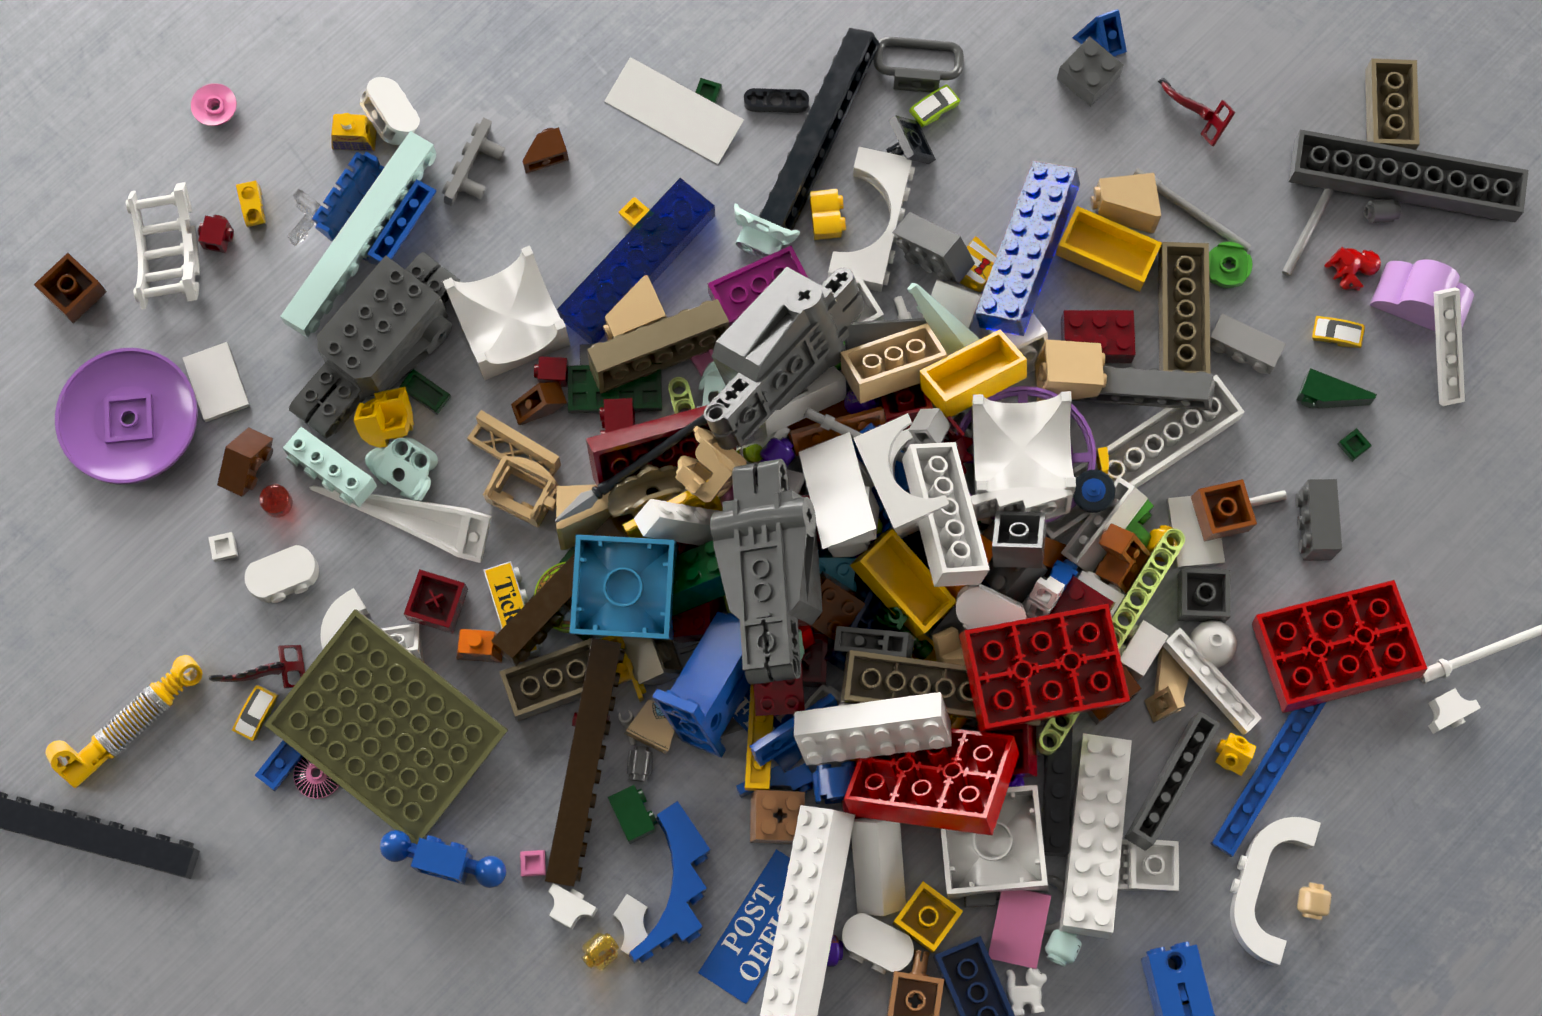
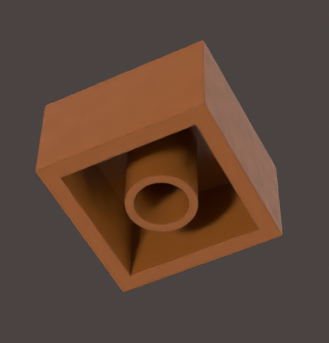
M1243 479L1200 488L1191 496L1204 542L1249 532L1257 525Z

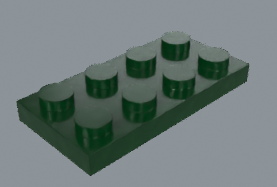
M589 365L568 366L569 413L600 412V407H604V399L632 398L634 411H662L661 369L645 377H640L632 382L600 393Z

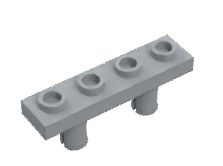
M483 117L480 124H475L471 133L474 137L471 143L466 142L461 153L464 157L461 163L456 162L452 170L454 177L451 182H446L442 190L444 203L452 206L458 193H461V191L478 199L482 198L486 187L468 179L467 175L478 153L483 152L499 161L503 156L505 148L487 140L492 121Z

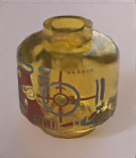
M596 933L583 944L582 951L584 955L581 958L590 969L595 967L603 970L618 957L617 950L619 946L610 934Z

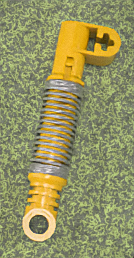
M182 655L176 658L170 670L171 674L167 672L165 674L167 677L161 678L162 682L157 681L144 688L143 693H140V696H136L137 699H133L130 705H126L127 708H123L120 714H116L117 717H113V720H110L107 726H103V729L98 730L92 736L91 742L79 753L64 741L58 740L50 743L46 748L45 755L53 770L72 787L77 788L108 759H113L121 753L120 749L124 750L123 746L127 747L126 742L130 744L129 740L134 741L133 737L137 738L136 733L140 735L139 731L144 732L143 728L147 729L146 724L150 726L149 721L153 723L152 719L157 720L156 715L160 717L159 712L163 714V711L170 708L175 699L174 695L178 696L180 694L179 690L181 692L184 691L183 686L187 688L199 683L203 675L200 666L189 655ZM187 668H191L188 673L183 674ZM59 756L65 757L68 763L65 765Z

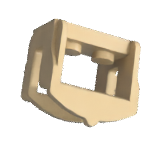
M696 426L693 430L696 440L700 443L695 452L697 459L681 456L678 460V470L676 471L677 475L675 478L692 495L698 496L704 502H710L716 495L718 497L725 495L733 485V468L747 465V461L734 449H721L712 431Z
M504 455L495 469L483 496L487 503L539 528L549 510L554 511L556 507L557 486L559 485L551 474L535 461ZM508 464L546 482V486L540 485ZM510 474L543 489L534 507L523 501L520 504L513 500V496L501 491Z

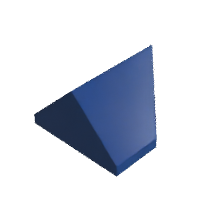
M1118 9L1096 16L1072 37L1083 44L1090 36L1113 56L1127 52Z

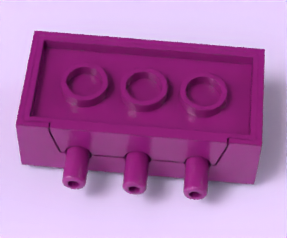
M792 245L707 283L708 294L712 301L719 300L729 320V327L786 267L808 278Z

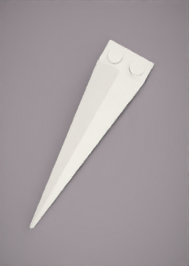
M315 485L309 487L317 493L346 504L340 499V494L335 490L330 492L325 487ZM370 494L360 507L353 503L348 505L421 538L456 557L478 563L482 561L492 519L490 515L472 511L468 508Z

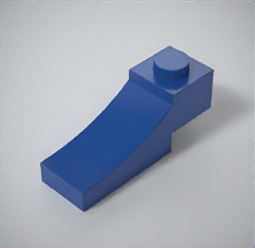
M806 763L785 773L781 765L771 768L770 789H788L794 792L805 793L813 789L811 786L813 785L812 773ZM745 782L736 785L741 798L754 792L745 790Z

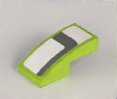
M946 84L917 102L909 109V112L923 128L938 120L941 114L957 107L961 100Z

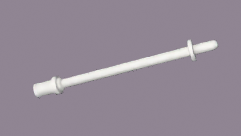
M1542 625L1450 661L1441 658L1435 664L1427 667L1428 669L1420 680L1423 684H1426L1439 677H1449L1453 669L1542 635Z

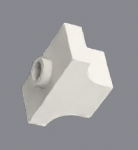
M1456 688L1428 703L1434 714L1433 721L1428 727L1433 734L1449 725L1454 729L1466 722L1464 717L1474 713L1481 707L1477 700L1468 701L1463 699Z
M553 883L548 891L554 898V907L549 916L572 930L579 919L583 917L593 918L598 910L595 906L582 900L584 895L574 889L568 892Z

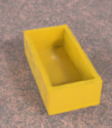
M1077 206L1055 255L1140 292L1162 242Z
M998 330L920 370L921 390L936 408L943 412L946 418L948 416L952 417L972 406L973 395L983 394L987 399L1027 378V359L1001 330Z
M893 529L882 533L868 547V550L861 553L850 564L851 568L894 616L896 614L890 607L901 609L903 615L908 617L903 625L916 637L925 634L956 603V599L944 586L934 587L930 570Z

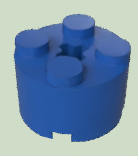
M855 761L843 762L841 767L834 768L831 767V764L817 766L816 772L812 773L816 804H820L821 800H825V804H837L844 800L856 768Z

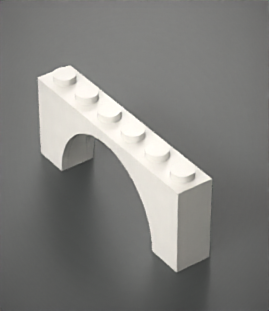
M863 147L858 148L853 176L869 182L879 190L887 202L890 221L886 231L872 245L854 252L833 251L828 277L837 269L848 268L853 272L855 279L861 276L869 290L882 292L883 285H888L890 272L887 271L888 263L893 264L895 251L892 250L893 242H897L892 232L896 229L898 222H901L904 218L905 209L902 208L903 201H908L910 193L907 182L908 180H913L915 167L911 166L912 160H907L905 156Z

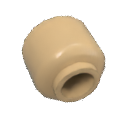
M1309 882V887H1301L1299 890L1297 909L1302 912V917L1322 920V916H1327L1330 912L1332 894L1324 890L1323 884Z

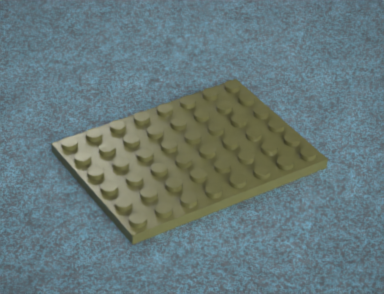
M357 609L353 610L264 724L392 828L406 833L411 843L418 844L419 838H425L508 732L507 728Z

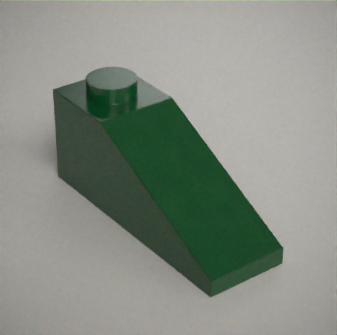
M1310 368L1305 375L1296 400L1300 401L1305 407L1318 409L1371 405L1377 394Z

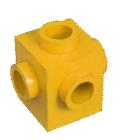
M1230 732L1226 740L1221 739L1215 749V752L1218 753L1215 762L1222 768L1242 776L1253 758L1256 746L1249 743L1242 736H1236Z

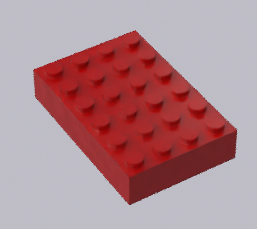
M1395 580L1257 614L1252 622V627L1282 713L1421 678L1428 669Z
M1109 604L964 630L959 634L980 732L1123 705L1130 701Z
M951 728L952 746L859 758L844 797L850 814L855 815V817L992 836L1019 756L1015 738L1011 735Z

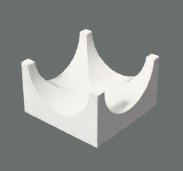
M530 245L521 249L520 256L513 264L488 278L466 283L456 282L452 278L443 281L450 302L484 380L570 345L566 326L551 300Z
M1071 391L1061 392L1058 396L1051 399L1030 403H1001L988 400L983 394L973 395L972 435L975 495L994 490L1019 487L1071 490L1072 494H1074L1076 478L1073 475L1071 459Z
M908 413L853 438L893 528L900 538L919 531L918 522L949 505L945 495L936 498H921L909 494L896 483L895 463L903 447L914 439L908 431L909 429L904 430L912 424Z
M1037 785L1008 787L992 836L941 829L946 891L950 900L960 899L969 895L1000 891H1049Z

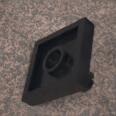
M897 115L889 119L898 142L886 149L887 153L892 152L891 154L900 156L905 154L907 160L930 164L936 160L916 120Z

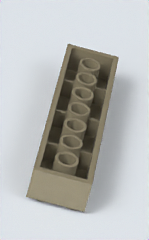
M849 650L846 653L841 702L857 704L941 692L949 716L977 720L965 665ZM1041 720L1024 724L1037 727L1040 726Z

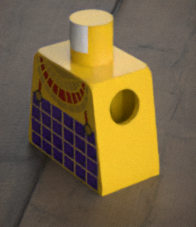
M349 113L333 115L332 149L375 151L377 130L367 116Z

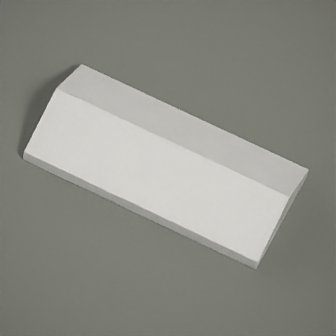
M869 818L854 819L851 842L857 914L865 913L867 915L886 916L901 911L906 905L900 823Z

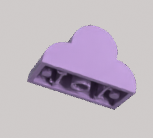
M1426 259L1418 260L1414 264L1403 261H1390L1383 269L1370 306L1435 331L1433 292L1456 287L1460 289L1461 325L1463 328L1474 299V293L1466 285L1459 282V273L1444 263Z

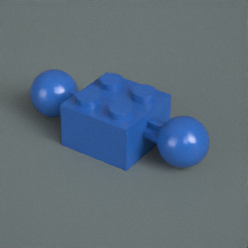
M399 830L386 833L380 842V851L385 859L391 862H400L407 857L413 858L411 867L419 873L464 885L467 875L472 874L475 875L480 885L487 888L497 887L506 877V867L501 859L495 856H486L479 861L474 860L473 856L468 852V848L459 843L451 842L449 846L445 845V842L441 841L442 839L427 835L426 839L419 838L418 844L411 843L406 833Z

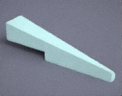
M911 283L907 290L913 295L918 304L916 306L918 312L923 314L926 322L946 351L947 356L980 340L916 283Z

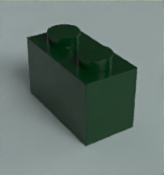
M632 785L608 797L629 844L656 832L654 825L658 824L652 810L647 812L644 803L648 801L642 789L637 790L635 785Z

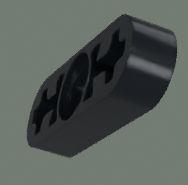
M751 88L744 94V106L752 112L802 113L809 106V95L801 89ZM752 96H756V104L751 103ZM764 96H766V105L763 104ZM773 96H780L783 102L780 105H773L770 99ZM787 97H789V105H786ZM797 97L801 98V105H797Z

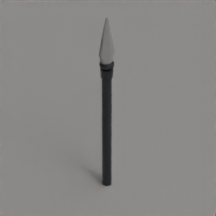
M704 414L607 481L605 480L592 487V490L582 492L555 519V522L592 508L598 499H602L603 495L610 492L615 485L621 483L694 433L693 429L696 426L701 428L707 424Z

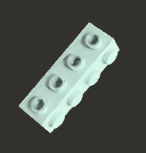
M302 427L283 447L288 455L286 459L295 467L300 465L305 468L303 471L310 478L315 479L317 477L322 481L321 484L328 491L333 492L335 490L338 492L340 499L348 505L353 503L360 507L377 487L371 476Z

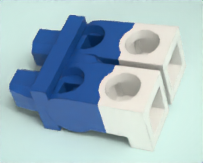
M1065 559L1064 562L1057 560L1047 580L1042 577L1037 580L1030 598L1024 607L1027 618L1049 615L1072 577L1077 576L1078 571L1076 569L1078 566L1068 559Z

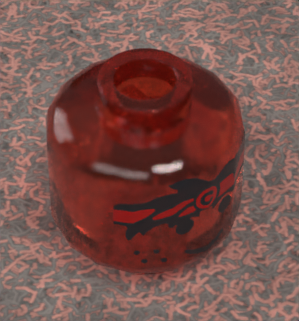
M279 484L265 487L259 497L261 508L271 517H283L292 508V496L285 487Z

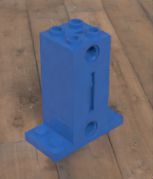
M717 612L671 690L664 692L656 689L652 696L682 742L721 758L726 748L722 744L720 737L751 686L743 670L740 619L732 613H727L726 615Z
M1189 941L1170 946L1171 950L1165 951V947H1159L1146 952L1147 956L1141 958L1155 1016H1215L1197 944L1190 946ZM1169 958L1175 962V970L1169 967Z

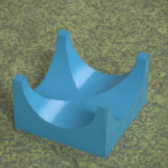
M576 535L570 634L673 640V583L679 543L675 540Z

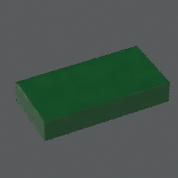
M415 369L409 373L399 386V388L405 387L409 396L437 415L451 398L448 392Z

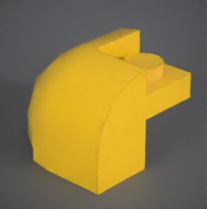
M405 387L374 393L375 398L367 401L365 404L359 403L353 421L360 437L369 445L378 448L387 447L389 439L402 438L408 435V431H413L412 407Z

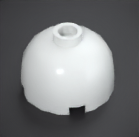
M1210 620L1200 623L1192 630L1189 636L1195 643L1201 656L1213 663L1216 668L1225 666L1236 653L1237 639L1235 633L1227 624L1221 621Z

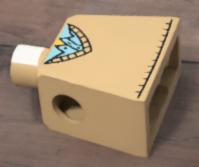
M648 699L624 734L666 754L670 748L674 729L656 702Z

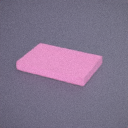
M1032 890L1001 891L988 953L990 959L1037 969L1051 900L1050 894Z

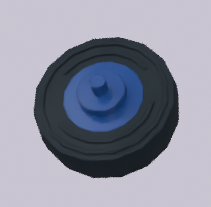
M1088 470L1076 478L1073 499L1080 509L1089 513H1098L1105 511L1111 506L1115 498L1116 488L1108 474L1100 470Z

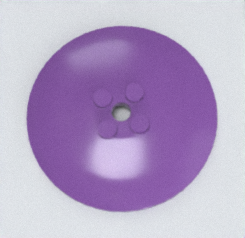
M141 348L114 349L91 358L81 365L67 380L56 404L55 431L64 454L84 474L110 484L139 483L165 472L184 454L196 429L197 401L188 378L168 358L159 353ZM127 414L135 415V420L131 424H124L123 422Z

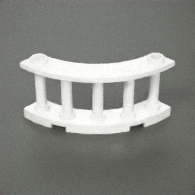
M186 182L176 184L171 195L138 200L136 191H131L128 200H126V208L128 213L132 215L137 243L138 279L133 290L136 302H140L141 309H146L150 297L180 292L186 294L187 301L197 300L199 282H195V275H200L199 252L195 225L190 226L189 212H192ZM169 204L177 206L179 213L177 221L144 226L140 209ZM174 230L182 232L183 243H180L179 246L147 251L145 235ZM181 254L184 256V265L181 268L149 273L148 260ZM182 277L180 283L150 288V282Z

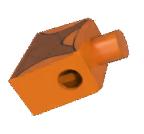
M460 629L456 659L502 663L503 655L496 649L494 650L491 642L497 633L494 631Z

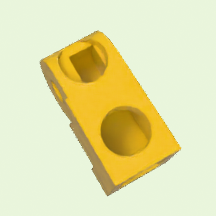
M256 180L236 184L246 226L251 227L265 224L266 220L260 185Z

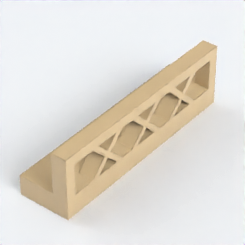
M482 410L476 416L478 424L467 437L470 443L499 460L504 455L515 457L516 455L526 454L530 460L534 459L537 461L536 463L549 468V473L552 477L560 468L561 462L558 455ZM484 429L490 433L491 440L481 442L476 439V436ZM506 442L510 445L511 451L500 453L496 451L495 444ZM508 464L540 485L546 486V482Z

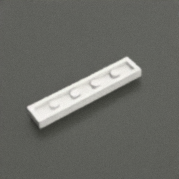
M1456 287L1433 292L1439 404L1442 406L1465 402L1460 289Z
M1181 628L1175 630L1166 639L1163 647L1241 734L1245 735L1261 719L1259 714L1213 663L1201 656L1195 643Z

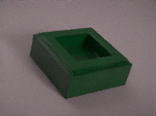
M700 78L695 93L716 104L722 84Z
M1357 428L1337 443L1352 462L1372 447Z

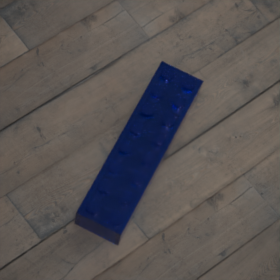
M1037 161L1032 162L975 311L979 328L993 331L1001 330L1004 333L1024 336L1080 186L1077 168Z
M679 178L559 306L557 312L560 318L589 344L598 343L605 336L603 328L606 325L605 316L643 276L648 275L651 284L655 282L715 217V205L683 179Z

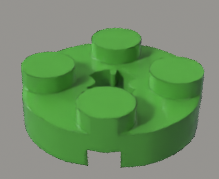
M1222 242L1209 252V281L1223 288H1235L1243 285L1252 271L1253 263L1250 254H1247L1243 250L1244 247L1235 242ZM1230 260L1232 261L1231 264L1234 263L1235 268L1228 270L1223 264Z

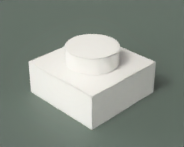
M232 532L208 537L214 562L238 557L235 537Z

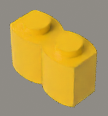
M837 189L810 191L814 240L842 238V231L846 230L845 217L840 216V209H844L843 196L838 195Z

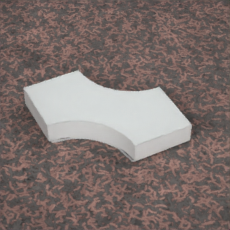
M626 894L613 915L621 922L624 929V941L620 950L629 955V952L648 936L644 927V917L648 907Z

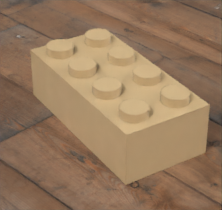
M928 323L840 352L841 372L860 404L919 384L920 370L947 357L946 351Z

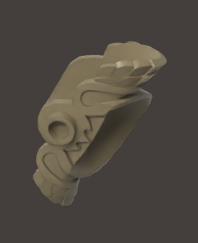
M646 465L640 469V473L637 476H630L620 484L615 485L608 496V509L611 516L614 518L631 513L635 518L650 499L667 502L686 492V487L675 478L678 466L668 465L659 469L658 467H653V465ZM649 488L659 490L657 493L646 495V491Z

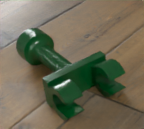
M890 607L895 612V616H891L890 611L886 608L878 609L884 614V620L882 621L878 615H873V620L876 624L882 625L881 628L883 630H896L897 632H906L914 636L913 654L918 659L924 660L931 654L933 646L927 640L920 641L903 625L908 617L903 615L900 608Z

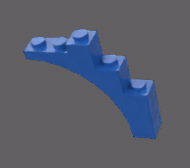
M678 801L658 813L656 817L665 834L671 853L673 870L671 893L667 906L657 925L644 941L629 952V957L634 964L638 961L642 964L654 956L652 952L658 947H661L662 950L674 942L673 937L675 936L681 944L685 941L690 944L701 936L699 932L703 926L688 903L691 902L694 905L705 897L703 893L706 892L707 888L692 865L695 864L697 867L709 859L707 855L711 849Z

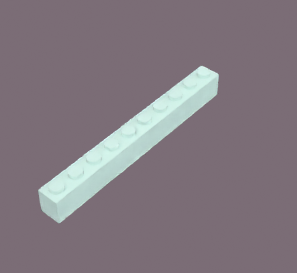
M411 131L408 133L280 316L285 325L307 338L311 333L316 332L321 318L324 314L330 312L337 295H341L344 292L346 282L357 273L362 259L368 257L367 253L415 180L421 181L426 167L431 166L435 161L436 151L432 143Z

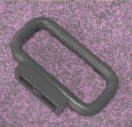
M884 37L878 41L880 46L873 58L874 67L878 72L894 76L893 89L934 92L939 89L940 80H953L962 73L964 62L963 50L954 42L903 37ZM891 45L949 50L955 54L954 69L951 71H937L886 66L882 62L883 49Z

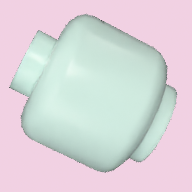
M1059 929L1054 930L1045 946V951L1048 954L1047 958L1061 966L1072 964L1082 946L1081 941L1076 937L1077 934L1059 931Z

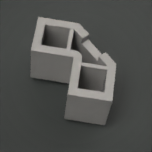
M939 408L920 409L908 430L914 439L903 447L905 452L910 444L944 442L951 424Z

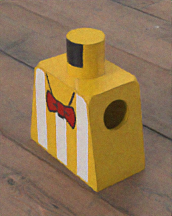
M975 236L967 246L975 264L960 281V284L980 293L988 284L999 291L1006 282V279L997 273L1002 262Z

